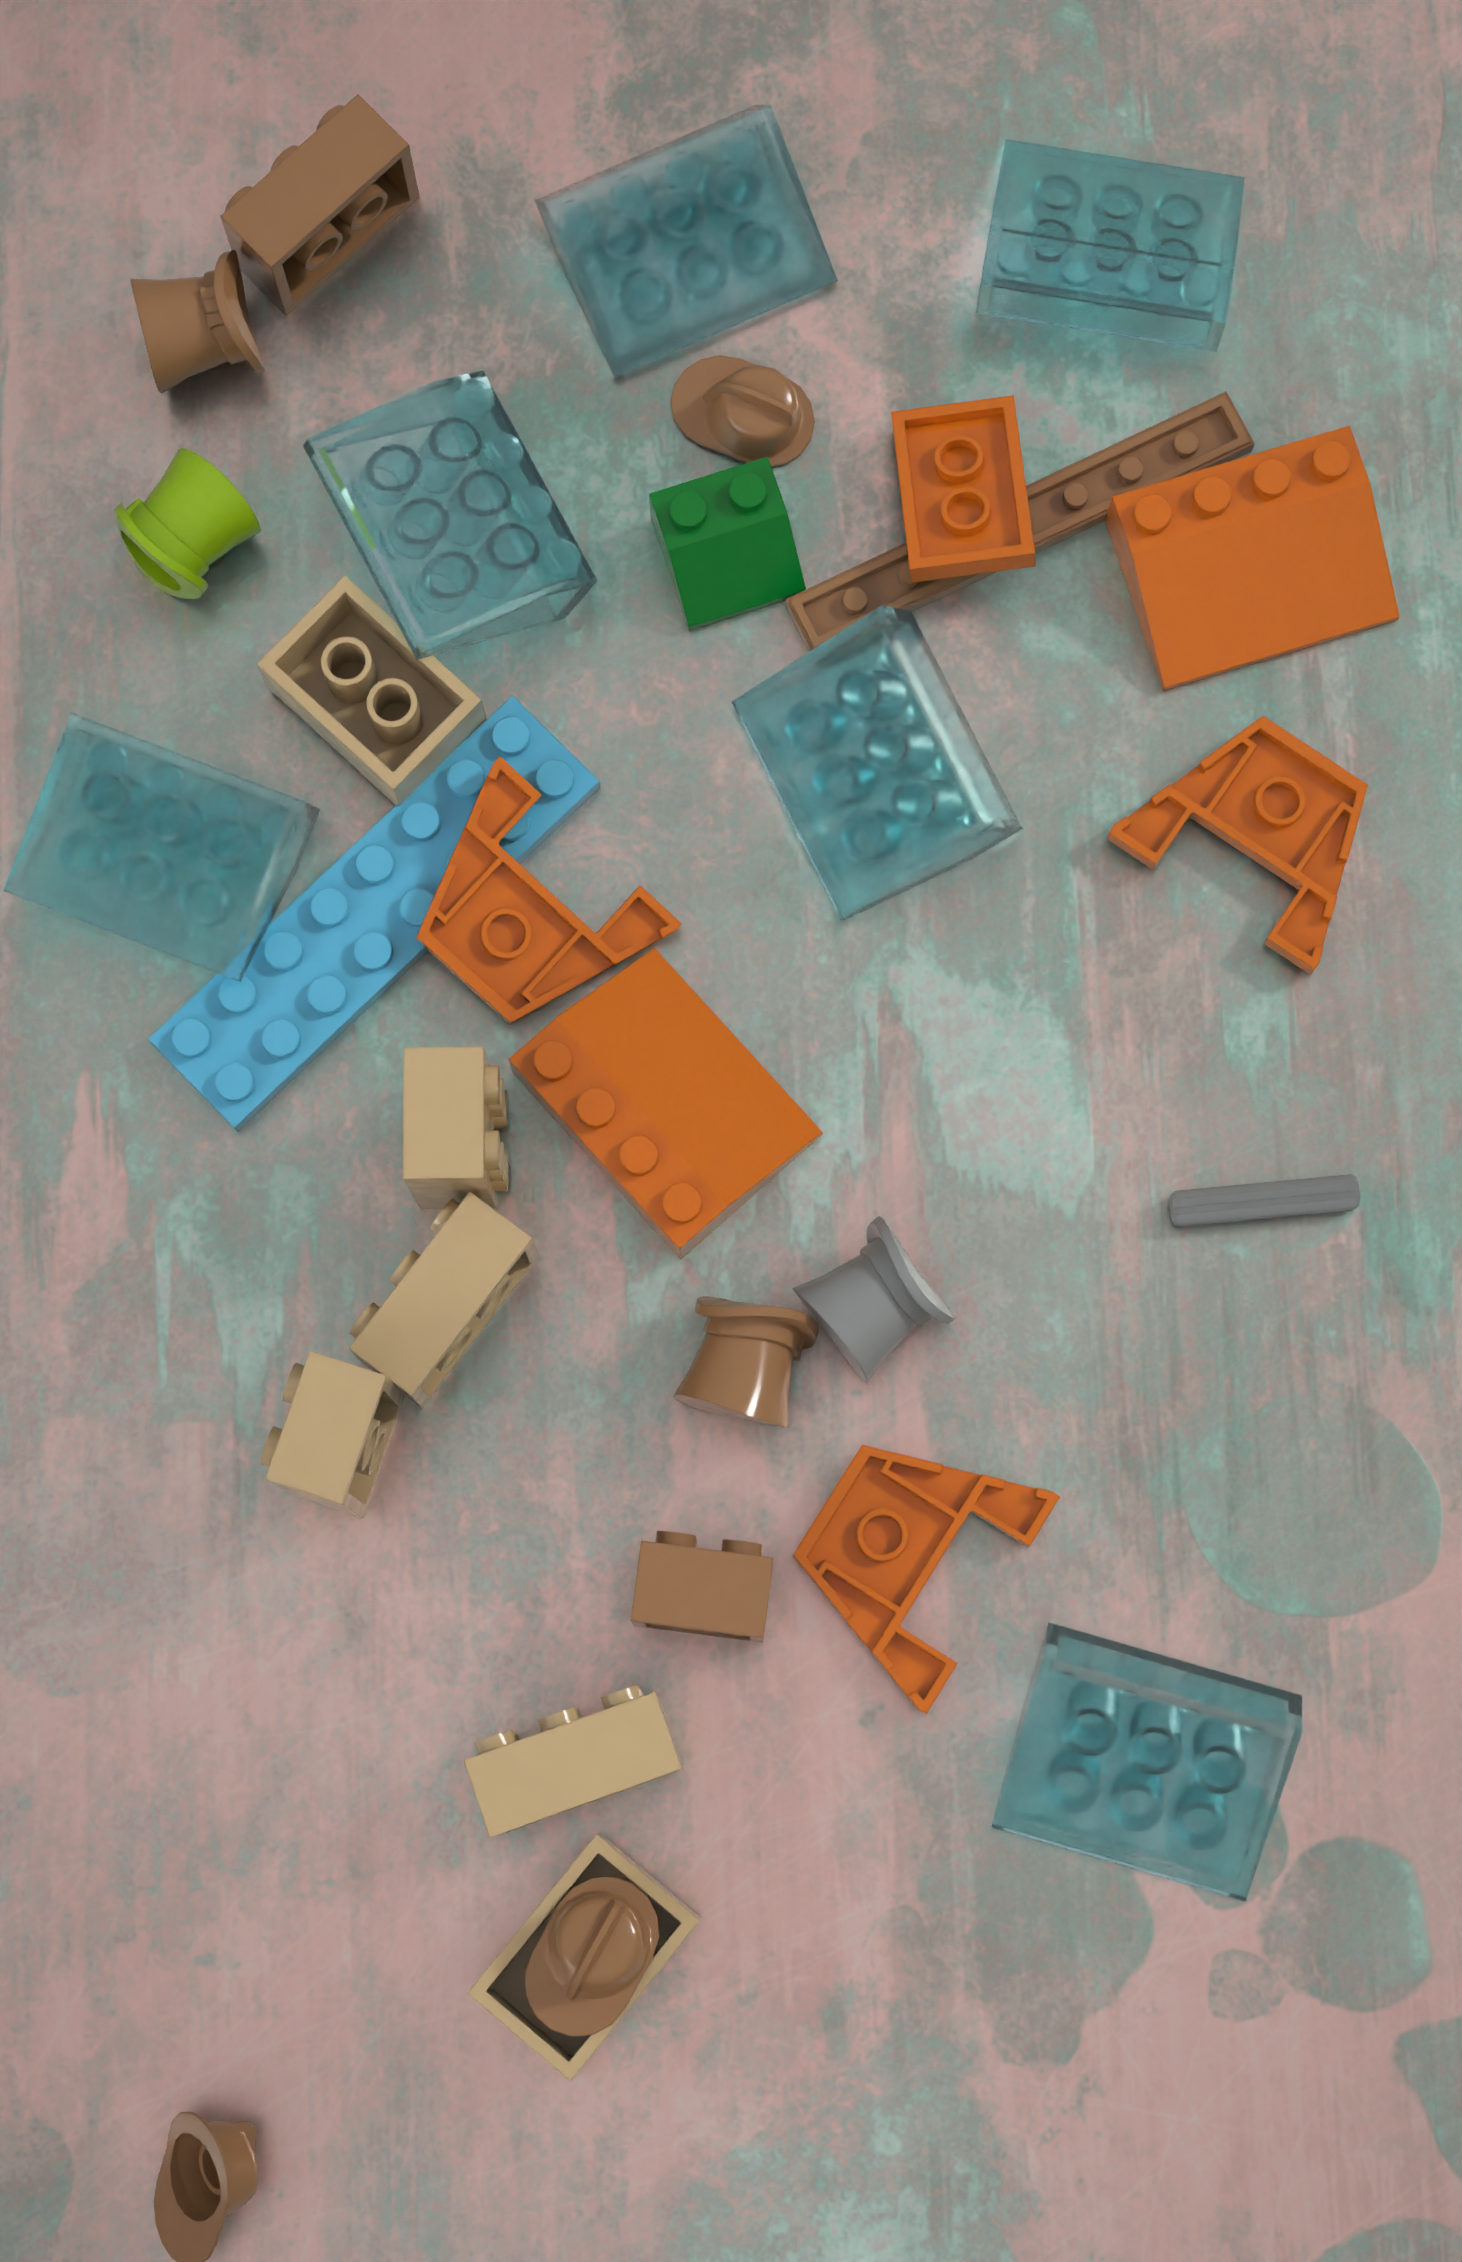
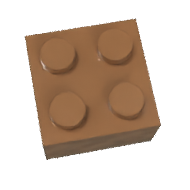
M657 1531L656 1542L641 1541L630 1620L634 1626L763 1643L774 1558L761 1556L762 1544L723 1539L721 1551L696 1548L697 1540L695 1535L669 1531Z

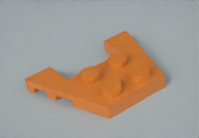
M1262 716L1200 761L1197 767L1174 784L1166 786L1151 797L1148 803L1129 817L1125 816L1117 822L1109 831L1106 839L1154 870L1189 819H1192L1298 890L1297 895L1263 944L1311 975L1322 956L1324 940L1334 912L1345 863L1349 857L1368 784Z
M499 756L487 774L415 939L510 1024L673 933L682 923L641 885L632 892L596 933L582 922L499 845L500 840L542 796L540 792Z
M861 1445L794 1552L793 1558L914 1706L924 1714H927L958 1663L901 1628V1623L969 1513L975 1514L1028 1548L1060 1496L1049 1490L1007 1482L1004 1479L984 1474L979 1475L946 1467L943 1464Z

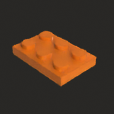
M1014 395L891 412L911 583L1036 567Z

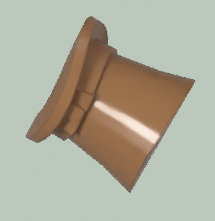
M235 250L222 253L218 258L215 270L206 272L203 277L166 280L130 279L153 377L161 394L190 377L228 361L231 365L245 361L255 374L266 372L250 325L243 279Z
M710 1296L697 1298L695 1312L699 1315L707 1316L703 1328L706 1334L688 1372L673 1397L683 1404L704 1411L789 1428V1391L793 1361H800L802 1349L811 1348L815 1344L819 1333V1327L815 1320L803 1312L789 1308L735 1302Z

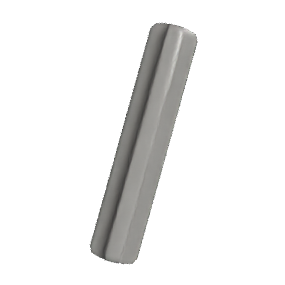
M1351 1174L1175 1191L1170 1196L1169 1209L1173 1225L1177 1227L1353 1211L1359 1206L1360 1191L1356 1176Z

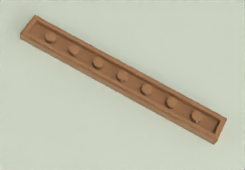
M1227 391L1027 485L1026 490L1035 554L1104 522L1112 496L1229 462L1252 452L1255 443ZM904 543L785 599V607L812 659H815L996 572L911 583L907 543Z

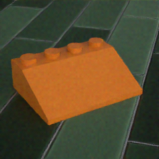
M1350 425L1118 494L1111 498L1105 524L1163 691L1398 621L1400 617L1370 481Z
M655 948L557 1016L508 1059L512 1072L680 1260L823 1135L818 1126Z

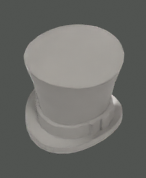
M880 1216L868 1225V1244L860 1250L859 1256L821 1277L792 1288L829 1335L855 1373L866 1384H868L888 1355L917 1324L922 1326L932 1317L945 1324H949L956 1319V1316L946 1303L923 1279L899 1240Z

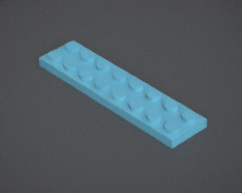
M513 695L467 737L400 806L396 804L148 1038L149 1042L237 1132L252 1120L428 952L415 939L487 774L499 756L542 794L499 842V845L519 864L600 789V781Z

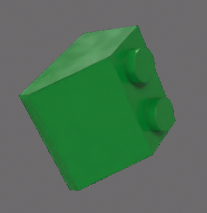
M768 456L649 494L651 522L689 631L783 602L785 599L806 590L788 513Z

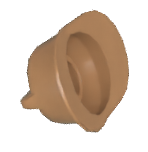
M722 355L700 359L686 368L674 384L670 402L674 421L687 438L703 447L733 457L744 463L768 456L771 467L785 465L800 456L811 441L815 423L812 404L799 385L774 368Z
M615 1877L591 1878L573 1887L558 1904L531 1954L525 1973L526 1997L536 2017L551 2030L571 2037L594 2035L612 2025L627 2007L654 1956L659 1940L658 1916L649 1898L634 1884Z
M180 2112L172 2120L167 2148L156 2183L154 2212L155 2224L161 2242L170 2257L176 2262H205L208 2260L218 2243L225 2218L245 2205L256 2193L258 2186V2166L255 2158L257 2130L251 2122L232 2123L225 2120L206 2122L205 2119L194 2112Z

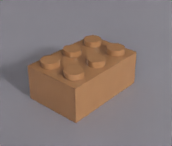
M357 94L344 107L337 105L330 109L319 121L316 132L299 147L293 145L285 149L275 159L271 171L254 187L246 186L240 189L229 200L225 212L220 217L231 250L237 252L240 269L286 316L420 198L409 144Z

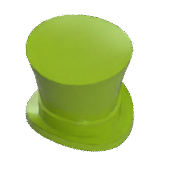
M184 448L178 449L164 475L144 502L138 498L126 509L122 503L114 509L120 536L138 570L158 589L183 599L200 598L208 589V583L201 578L208 572V566L236 546L261 532L260 524L251 507L229 479L209 461L195 452Z

